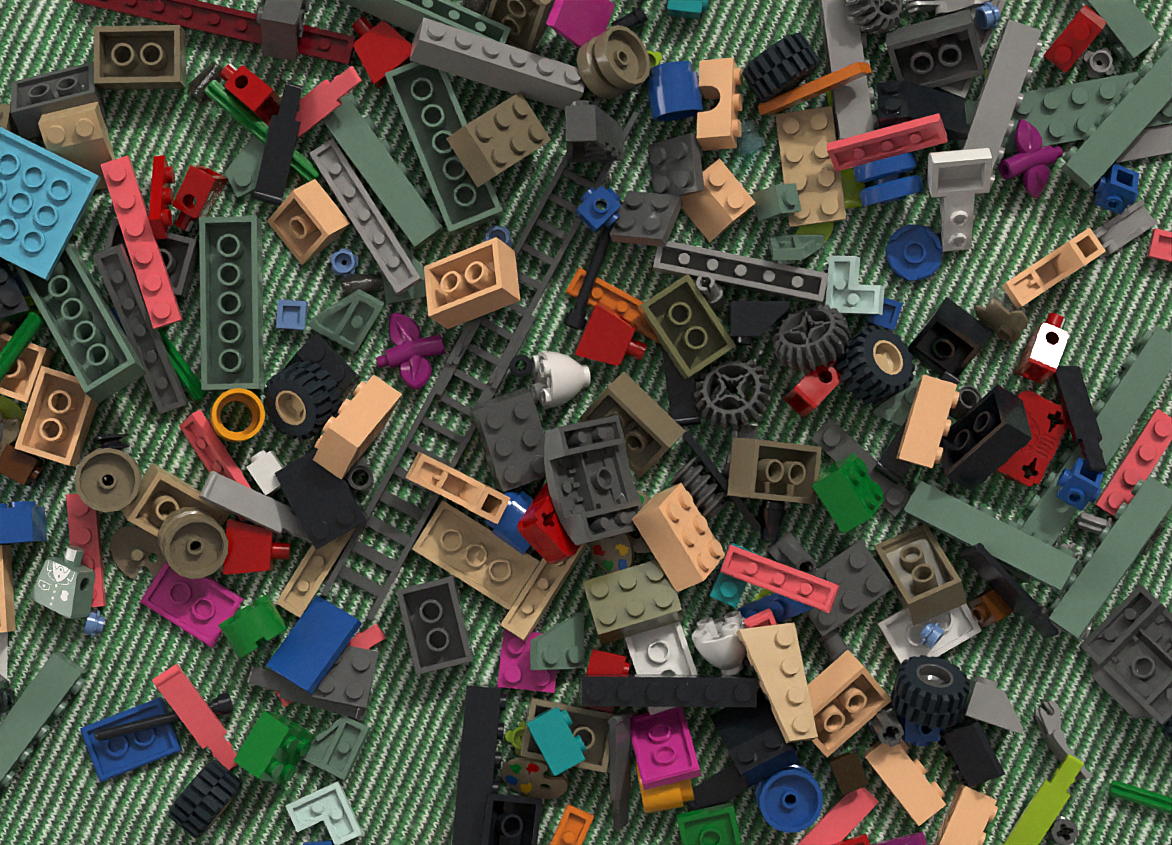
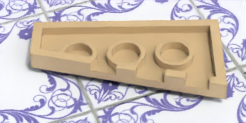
M795 622L739 629L736 632L740 642H743L747 650L748 660L757 672L760 679L759 684L763 693L767 694L772 705L771 710L786 743L816 739L818 735Z

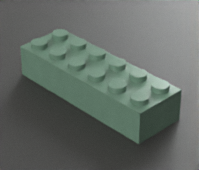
M411 62L385 73L451 237L504 216L491 181L489 180L477 188L446 139L467 124L447 73L417 62Z
M257 216L199 217L201 390L206 392H226L230 389L241 388L249 391H264L262 221Z
M71 238L48 281L15 265L82 389L92 400L98 404L147 374Z

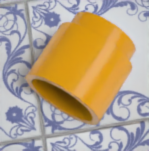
M241 388L230 389L221 394L212 405L210 411V422L213 430L219 437L229 442H243L250 439L259 432L265 419L264 406L258 396L249 390ZM240 402L249 409L251 421L244 431L232 432L223 426L220 415L226 404Z
M635 762L645 814L684 807L683 802L694 800L691 779L644 790L638 764Z

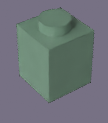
M796 183L774 185L752 194L756 202L755 209L758 221L777 220L802 211Z

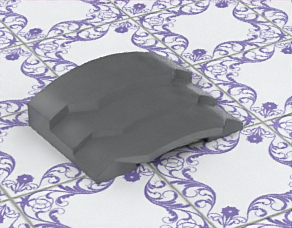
M616 415L547 430L544 443V464L548 489L557 516L574 544L580 545L638 530L632 518L643 507L630 472L626 442L619 416Z
M1140 584L1080 644V647L1092 657L1093 679L1134 719L1155 718L1161 725H1164L1172 717V613Z

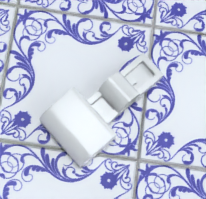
M989 148L929 153L927 181L931 198L942 197L940 199V213L942 219L941 244L943 252L971 249L975 194L990 192L992 156Z

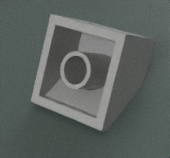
M977 675L975 681L969 679L970 690L962 714L1022 734L1023 726L1005 691L997 688L998 682Z

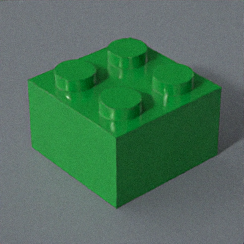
M854 452L826 467L811 485L843 534L871 519L884 501L881 487L878 483L871 480L866 464L861 458H857Z
M263 711L233 761L260 780L285 785L295 775L296 766L300 759L309 752L312 745L311 741L315 735L289 717Z

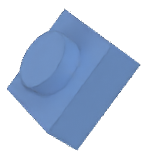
M278 299L276 328L306 331L308 302Z

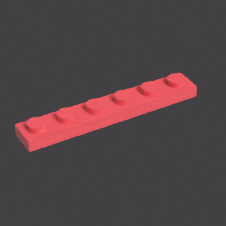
M127 155L100 164L153 329L156 330L183 321L157 239H155L149 223V214L130 157Z

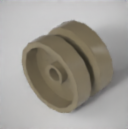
M617 25L608 28L600 33L599 36L583 43L577 54L578 71L583 82L591 92L600 98L608 100L616 98L628 89L643 83L649 76L650 61L647 50L640 38L624 26Z
M112 448L98 449L86 455L78 465L74 478L76 492L83 503L93 510L105 513L120 511L131 505L140 494L143 482L141 469L135 459L124 451ZM105 475L113 476L114 482L112 485L106 486L104 484Z
M183 507L172 512L163 521L158 532V545L168 565L178 575L189 579L204 578L215 573L223 565L228 554V539L223 528L208 511L198 507Z

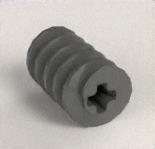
M694 457L674 474L670 484L682 483L686 491L691 494L693 501H696L695 506L697 509H703L702 516L705 519H711L732 500L722 502L726 493L724 491L715 493L718 483L707 484L711 475L710 473L700 475L704 466L701 464L693 467L692 465L696 460V457Z

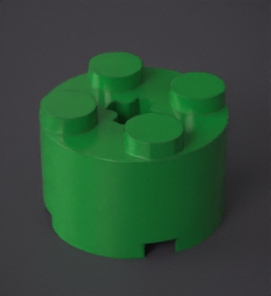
M267 594L253 602L255 608L252 605H248L235 613L234 616L237 620L231 616L218 625L240 659L288 629L284 619Z

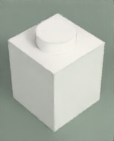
M262 450L250 458L252 463L246 468L266 496H271L282 488L274 473L284 468V466L273 451L266 453Z

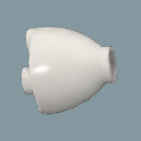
M548 351L538 352L537 355L530 357L532 361L531 371L534 373L535 384L531 386L532 397L534 401H540L544 408L565 404L574 398L583 387H589L590 385L588 366L586 364L580 365L567 355Z
M731 611L724 617L714 620L712 617L703 618L697 622L698 628L692 634V640L700 655L707 662L721 669L723 675H733L744 668L742 661L747 650L743 642H740L736 633L739 629H746L743 620L746 618L742 617L740 611Z

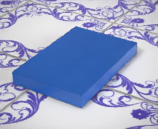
M316 595L266 666L312 695L362 623L357 618Z
M163 697L80 728L100 782L182 751L173 723L104 741H97L94 737L95 732L100 729L168 713Z

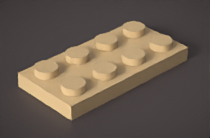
M828 106L775 114L784 184L796 183L802 210L788 216L790 228L847 220L841 171H835L827 152V143L837 141L833 107Z
M443 500L412 548L420 555L510 610L540 562L528 553L522 555L494 535L491 530Z

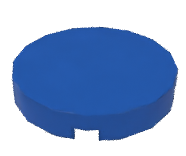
M908 224L899 228L889 238L885 248L886 261L890 270L899 278L907 281H921L930 277L939 268L943 247L938 235L930 228Z

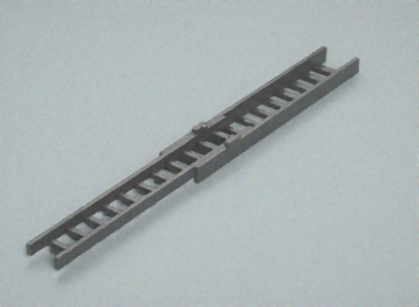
M597 96L592 105L599 107L604 98ZM635 111L623 131L624 143L639 117V113ZM566 152L514 248L516 259L522 250L550 265L542 283L517 271L518 280L535 288L537 292L527 309L517 303L507 306L523 315L516 331L513 334L485 319L487 314L468 321L365 512L369 518L357 526L321 593L322 595L329 596L340 576L378 597L367 616V619L371 621L375 619L441 497L440 494L405 478L408 471L399 467L404 455L409 448L456 469L477 430L475 422L473 420L465 437H462L427 418L426 415L435 398L473 418L469 407L444 394L453 376L483 391L476 404L495 397L510 369L512 358L518 354L536 321V317L532 313L582 223V220L577 216L567 234L539 219L543 209L549 200L576 215L577 206L553 194L561 176L572 180L588 190L592 187L597 190L603 184L615 161L598 162L604 165V168L594 184L566 169L568 165ZM535 225L564 240L555 258L526 244ZM480 326L510 341L500 359L471 344ZM467 351L496 366L487 384L457 369ZM422 423L460 443L451 463L412 442ZM394 474L433 494L425 511L386 491ZM380 501L419 521L411 536L372 515ZM366 526L405 546L398 561L359 541ZM352 551L391 571L384 586L345 566Z

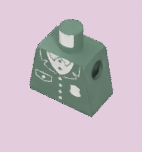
M68 545L65 557L48 558L44 563L29 599L69 619L89 617L95 572L93 569L81 564L85 550L78 546Z

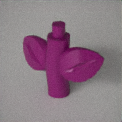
M1021 119L1018 121L1014 137L1018 154L1002 160L999 164V172L1005 180L1012 179L1023 173L1022 179L1026 192L1033 198H1039L1049 180V170L1046 166L1055 164L1056 160L1063 156V151L1059 146L1055 148L1050 145L1042 147V137L1038 130L1028 121Z
M392 313L389 319L388 333L390 341L396 347L385 350L386 355L376 357L377 365L379 368L390 365L391 369L400 366L399 373L402 381L409 388L416 390L423 387L431 377L432 368L429 360L425 357L445 354L444 343L441 334L421 338L420 327L414 320L403 314Z

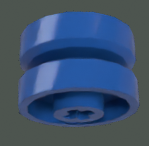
M915 152L853 167L856 182L875 181L874 186L864 188L859 192L862 207L876 203L883 205L906 199L907 195L924 191L920 176L913 175L902 178L901 173L914 170L918 166Z
M799 763L793 764L754 786L755 802L766 822L776 830L786 833L800 832L810 827L817 820L823 807V795L817 781L811 772Z

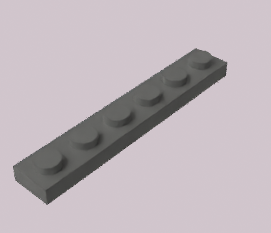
M119 244L95 253L93 257L126 336L147 372L143 376L159 414L185 406L188 403L160 333L158 329H153L139 283L123 245Z

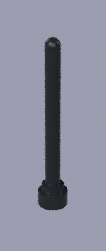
M606 225L603 227L574 308H570L569 313H565L562 324L570 328L584 331L587 322L584 311L611 240L610 232L613 225L610 228Z
M229 692L218 694L217 698H213L212 702L207 703L216 716L222 715V717L234 714ZM173 711L100 729L95 732L94 737L97 741H104L181 722V719Z

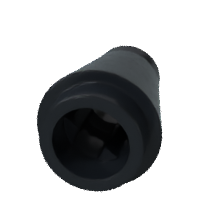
M763 499L762 505H759L761 540L768 542L778 541L787 512L784 501Z

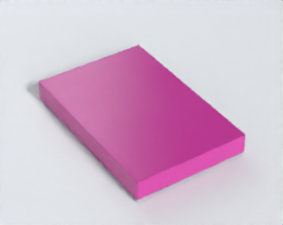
M555 0L546 25L579 49L583 43L599 36L600 33L606 30L615 4L610 0Z
M166 561L140 602L209 647L214 648L223 634L218 625L231 616L234 617V614L245 599L209 576L189 579L178 575Z
M674 707L650 715L648 712L630 717V736L644 790L701 776L683 707Z

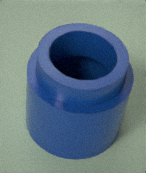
M675 61L650 68V79L646 83L653 121L681 120L696 116L697 112H703L697 72L692 71L691 62Z
M511 489L504 494L510 497V500L498 524L486 519L485 523L493 528L492 533L524 555L531 545L519 533L518 522L534 499L524 491L518 493Z

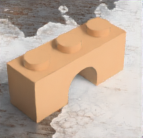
M733 58L699 61V88L705 99H720L714 109L706 112H697L696 139L703 151L737 148V137H741L742 134L741 122L738 120V111H742V96L739 94V85H743L742 68L737 67Z

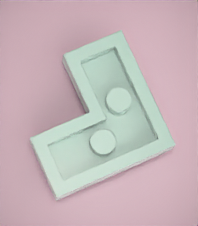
M829 256V275L825 305H829L831 309L837 308L840 314L882 315L885 287L881 285H858L860 258L857 256Z
M340 781L334 782L286 805V809L297 832L324 820L334 845H340L363 834Z

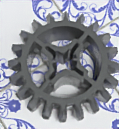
M845 0L846 4L844 6L849 10L848 16L854 18V25H859L861 31H867L869 35L890 31V29L900 24V19L904 17L902 10L905 8V4L902 0Z
M819 304L809 308L806 305L805 309L800 311L796 309L792 315L786 314V320L778 321V327L773 329L772 345L776 357L785 367H791L793 371L799 368L803 372L808 368H812L815 371L818 366L823 365L826 367L829 361L836 362V356L844 354V348L849 345L850 331L846 319L838 312L837 308L831 309L829 305L821 308Z
M729 355L728 362L723 363L718 358V366L714 367L708 364L707 369L709 373L700 372L701 382H696L695 387L698 392L694 394V398L698 402L696 405L697 409L702 413L705 421L710 420L714 428L721 424L722 430L726 432L729 426L732 425L733 430L737 432L739 425L744 424V427L749 429V421L753 420L759 423L758 414L766 415V405H771L772 400L769 395L772 394V387L769 385V376L764 374L765 372L761 365L756 367L755 361L752 359L746 363L745 358L740 356L737 362H734L733 357ZM720 385L721 390L716 394V399L711 402L715 388ZM756 386L752 399L747 402L746 396L751 392L750 389Z

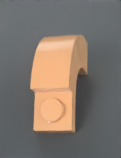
M1089 227L1003 284L1002 287L1015 307L1019 309L1106 251Z
M418 452L405 477L498 524L510 500V497L421 452Z

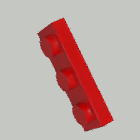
M165 155L154 156L149 223L155 239L167 238L168 226H172V215L169 205H173L174 202L171 184L175 183V172L173 166H168Z

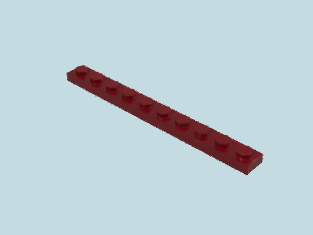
M73 0L74 3L167 25H180L185 29L262 46L261 25L257 24V14L198 0ZM303 25L302 39H297L298 55L350 66L354 52L352 44L356 41L355 36Z

